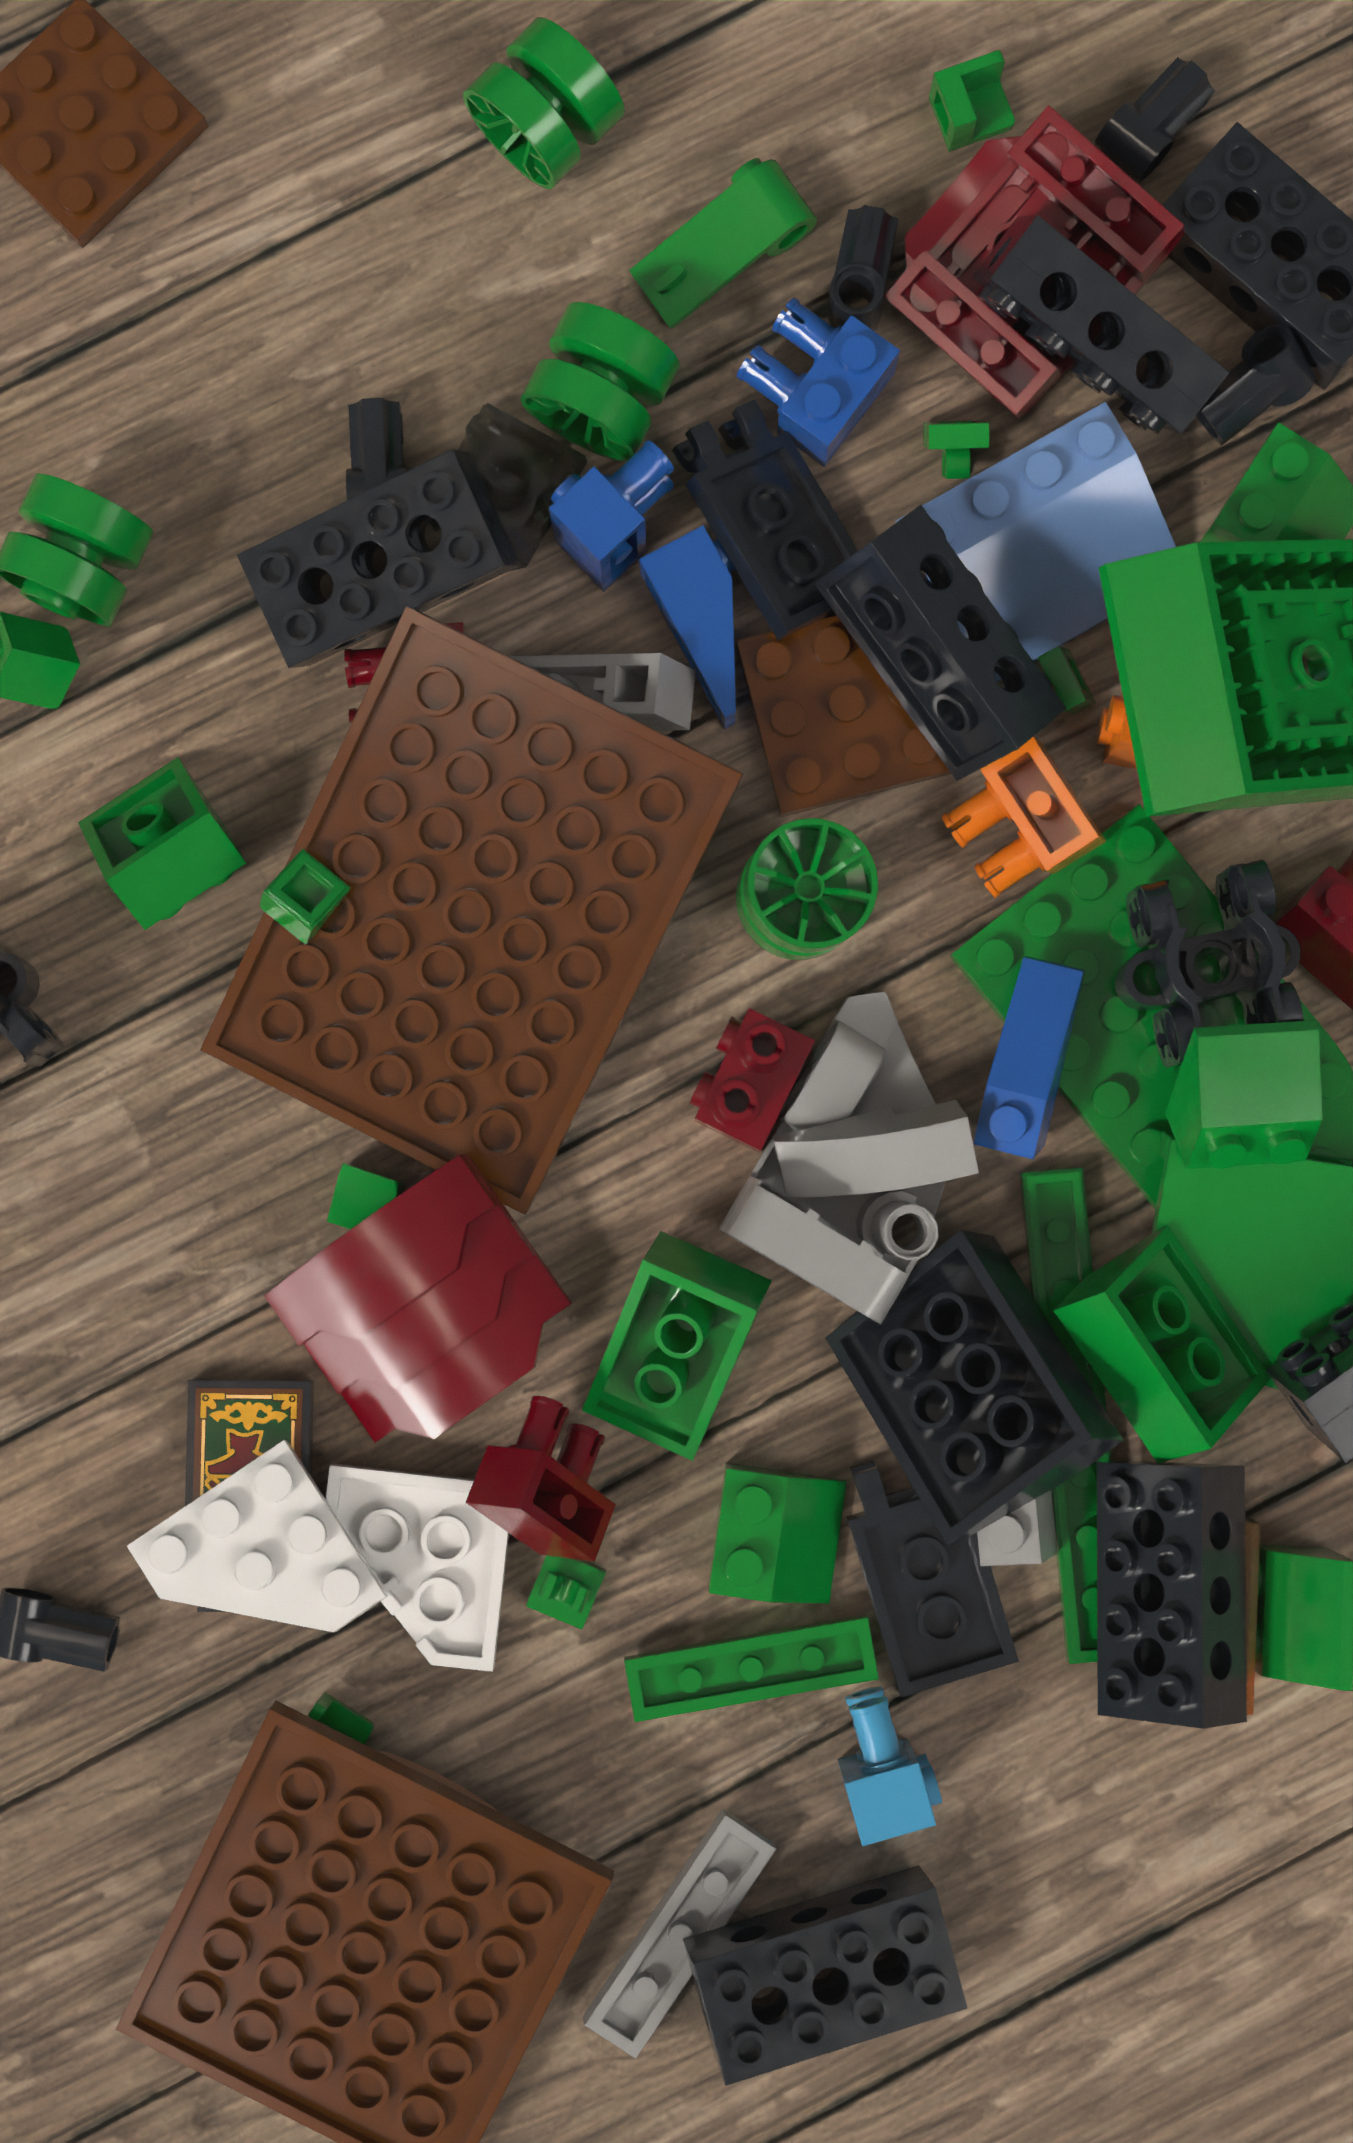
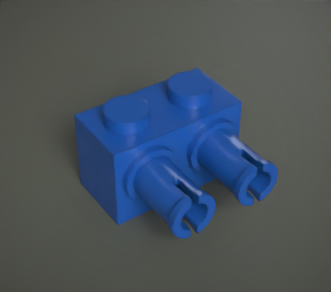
M794 297L786 304L787 313L782 310L778 315L772 331L782 335L814 359L812 368L808 373L804 372L799 376L764 351L763 347L757 345L750 352V356L753 358L750 360L746 357L736 377L741 381H745L779 406L777 410L779 414L777 433L782 435L788 432L798 449L825 467L894 376L900 350L852 315L843 326L839 325L835 329L803 306Z
M649 440L611 477L606 474L602 475L593 466L582 478L577 473L568 477L551 497L554 504L549 507L555 542L603 592L647 552L645 518L642 515L661 497L674 488V484L668 476L674 471L672 463L661 449Z

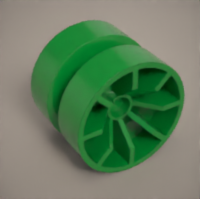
M537 17L507 47V57L512 69L498 62L491 63L463 92V100L479 129L505 159L538 186L545 189H553L581 160V151L576 139L588 145H595L624 116L625 108L614 83L590 52L569 32L555 22L543 17Z
M584 302L569 303L549 340V347L559 360L547 358L538 362L520 401L529 414L562 438L597 455L618 461H628L637 453L652 423L650 414L642 405L656 406L662 403L680 367V362L675 353L662 340L634 321L594 304Z
M37 473L18 512L32 527L44 534L45 537L43 539L28 533L8 532L0 549V578L18 588L22 596L51 612L75 620L78 617L100 626L111 627L127 593V588L117 577L102 568L101 565L103 563L119 569L137 570L154 531L134 514L90 490L58 477Z
M819 818L799 819L786 823L764 839L742 868L736 888V906L741 923L754 942L773 955L790 960H809L823 956L853 936L871 915L878 892L876 866L865 844L852 831L838 823Z

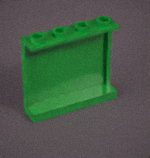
M1162 1132L1159 1155L1164 1159L1152 1233L1167 1225L1170 1227L1267 1370L1278 1362V1354L1287 1345L1301 1338L1310 1339L1329 1325L1328 1320L1337 1309L1353 1302V1159L1309 1153L1306 1161H1297L1283 1165L1269 1163L1233 1166L1226 1169L1214 1167L1186 1169L1173 1132ZM1344 1351L1339 1352V1353L1336 1354L1334 1357L1340 1355V1354L1343 1353ZM1270 1379L1265 1385L1270 1388L1278 1389V1387L1272 1379Z

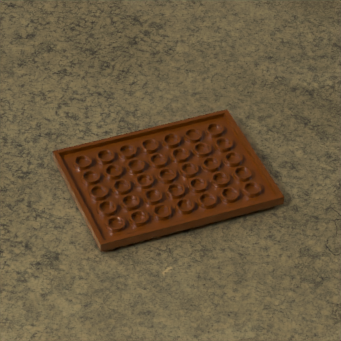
M406 606L286 864L287 866L303 848L351 887L350 891L307 944L297 939L266 912L263 913L200 1050L435 1170L458 1155L468 1153L501 1202L526 1215L744 773L412 607Z

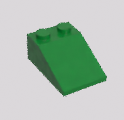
M660 1231L642 1260L582 1411L693 1461L772 1280Z

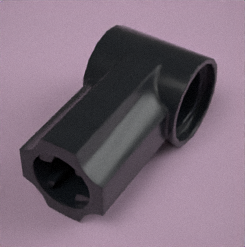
M1177 57L1135 103L1128 100L1114 113L1098 134L1095 145L1134 180L1141 183L1153 172L1170 151L1175 142L1174 138L1211 100L1215 90L1208 81L1207 73L1192 60L1184 61Z
M863 205L858 209H848L836 270L830 284L828 320L835 329L839 325L843 326L851 315L873 331L877 328L880 321L883 296L899 222L898 218L891 216L883 208ZM850 295H859L864 297L869 304L862 308H851L846 306L842 300Z
M1272 324L1255 332L1242 348L1241 357L1243 361L1229 371V374L1195 416L1210 436L1221 446L1271 405L1280 407L1293 404L1311 390L1315 382V373L1289 326Z
M366 398L348 405L351 468L346 470L347 500L409 471L408 466L404 465L403 419L399 402L385 400L384 398Z
M12 1587L2 1588L0 1594V1657L22 1662H40L43 1659L105 1672L109 1668L112 1656L116 1650L120 1632V1617L56 1603L54 1596L35 1590Z

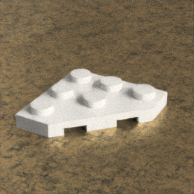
M283 1440L127 1545L158 1597L185 1604L337 1632L388 1597L297 1454L286 1440Z
M331 1464L329 1467L326 1501L388 1595L381 1602L390 1614L395 1615L416 1642V1647L431 1665L493 1672L509 1533L465 1503L474 1479Z

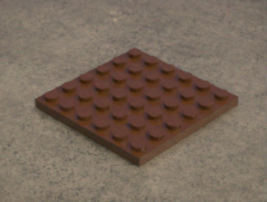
M275 1700L266 1715L116 2030L337 2143H479L612 1882L615 1870Z

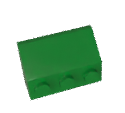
M1168 1225L1153 1232L1085 1277L1053 1310L1158 1464L1211 1449L1271 1379L1265 1367Z

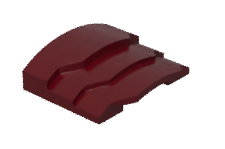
M1049 105L1022 136L987 140L943 195L905 235L906 271L884 295L886 300L928 336L934 344L967 372L978 385L1018 421L1063 378L1076 362L1068 355L1065 358L1060 357L1056 353L1054 356H1051L1025 335L1031 325L1021 317H1018L1017 320L1010 316L1007 318L1002 317L978 297L984 287L972 277L1017 217L1039 215L1135 295L1142 289L1185 234L1183 223ZM1050 276L1044 279L1040 287V297L1045 306L1050 304L1055 294V285ZM1097 315L1091 320L1088 328V336L1091 343L1097 340L1101 332V322Z
M468 1153L460 1154L391 1200L327 1246L264 1295L298 1346H305L337 1394L341 1393L375 1443L395 1429L434 1439L534 1369L537 1363L543 1324L572 1304Z

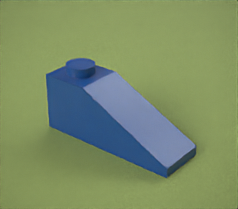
M704 525L640 558V575L688 664L692 669L696 670L695 677L725 730L735 724L736 717L732 577L730 575L736 569L719 540L712 541Z
M1029 956L1023 957L987 1081L974 1145L1029 1159H1034L1045 1146L1085 974L1084 969Z

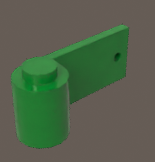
M754 158L746 162L731 177L733 184L629 270L669 328H675L766 253L769 256L775 257L790 250L802 241L815 227L817 217L776 160L770 159L762 162L759 158Z

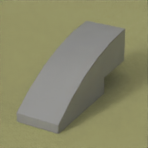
M957 1100L899 1115L895 1114L892 1107H887L773 1137L787 1197L860 1195L934 1184L979 1173L968 1116Z

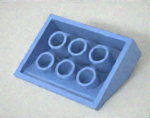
M1106 402L922 505L931 519L941 526L948 543L965 567L978 578L983 592L1000 616L1015 630L1020 644L1033 662L1037 661L1038 657L1058 646L1065 645L1108 620L1098 567L1106 563L1176 547L1138 455ZM920 570L924 582L932 588L930 578L925 572ZM957 621L960 632L966 638H969L965 627ZM994 672L996 682L998 683L1002 679L996 672Z

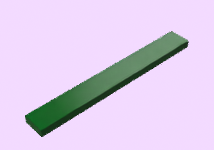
M1083 1168L1021 1173L1020 1184L1031 1295L1107 1413L1104 1384L1053 1311L1085 1277L1093 1273ZM1108 1451L1076 1476L1052 1489L1066 1660L1069 1664L1097 1662V1462H1112L1111 1451Z

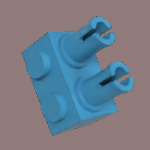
M881 1686L859 1690L845 1697L853 1719L860 1750L854 1755L837 1759L862 1846L935 1826L936 1822L931 1806L942 1803L932 1765L929 1764L926 1753L916 1756L908 1739L901 1740L897 1738L888 1708V1698L883 1696L884 1691Z

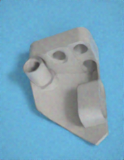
M886 992L845 998L789 1093L779 1114V1120L782 1122L773 1137L887 1107H892L895 1114L899 1115L936 1105L907 1045ZM772 1137L720 1225L719 1230L868 1318L882 1324L918 1259L928 1255L935 1247L938 1238V1224L935 1220V1215L946 1181L860 1195L787 1197ZM909 1213L916 1222L915 1236L910 1243L904 1246H897L892 1238L891 1229L893 1223L899 1216Z

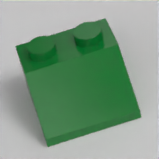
M1278 422L1200 542L1344 539L1353 526V485L1329 453Z
M179 757L78 822L105 881L144 930L160 920L173 917L181 910L184 904L210 887L223 884L233 875L234 871L246 864L232 836Z
M1315 1020L1194 1028L1165 1111L1186 1169L1213 1167L1226 1169L1241 1165L1269 1163L1283 1165L1297 1161H1306L1322 1122L1319 1028Z
M725 1463L708 1580L709 1593L771 1603L829 1604L847 1481Z
M1253 1544V1559L1245 1560L1246 1596L1251 1597V1620L1246 1621V1659H1249V1668L1266 1678L1335 1690L1353 1691V1560L1322 1547Z

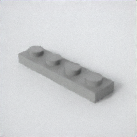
M722 1808L583 2015L584 2025L636 2059L692 1976L683 1938L726 1925L775 1852L776 1847L773 1841Z

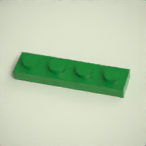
M866 1614L624 1657L634 1722L879 1679L869 1621Z

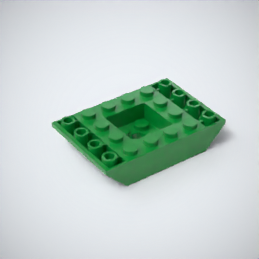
M1353 539L1195 542L1106 563L1098 567L1146 817L1353 799ZM1302 657L1307 659L1310 676L1303 667Z

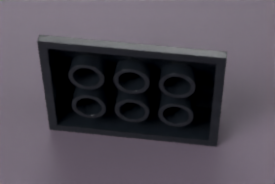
M966 1230L958 1231L914 1266L882 1324L857 1312L825 1337L948 1546L956 1545L1071 1479L1123 1441V1438L994 1236Z

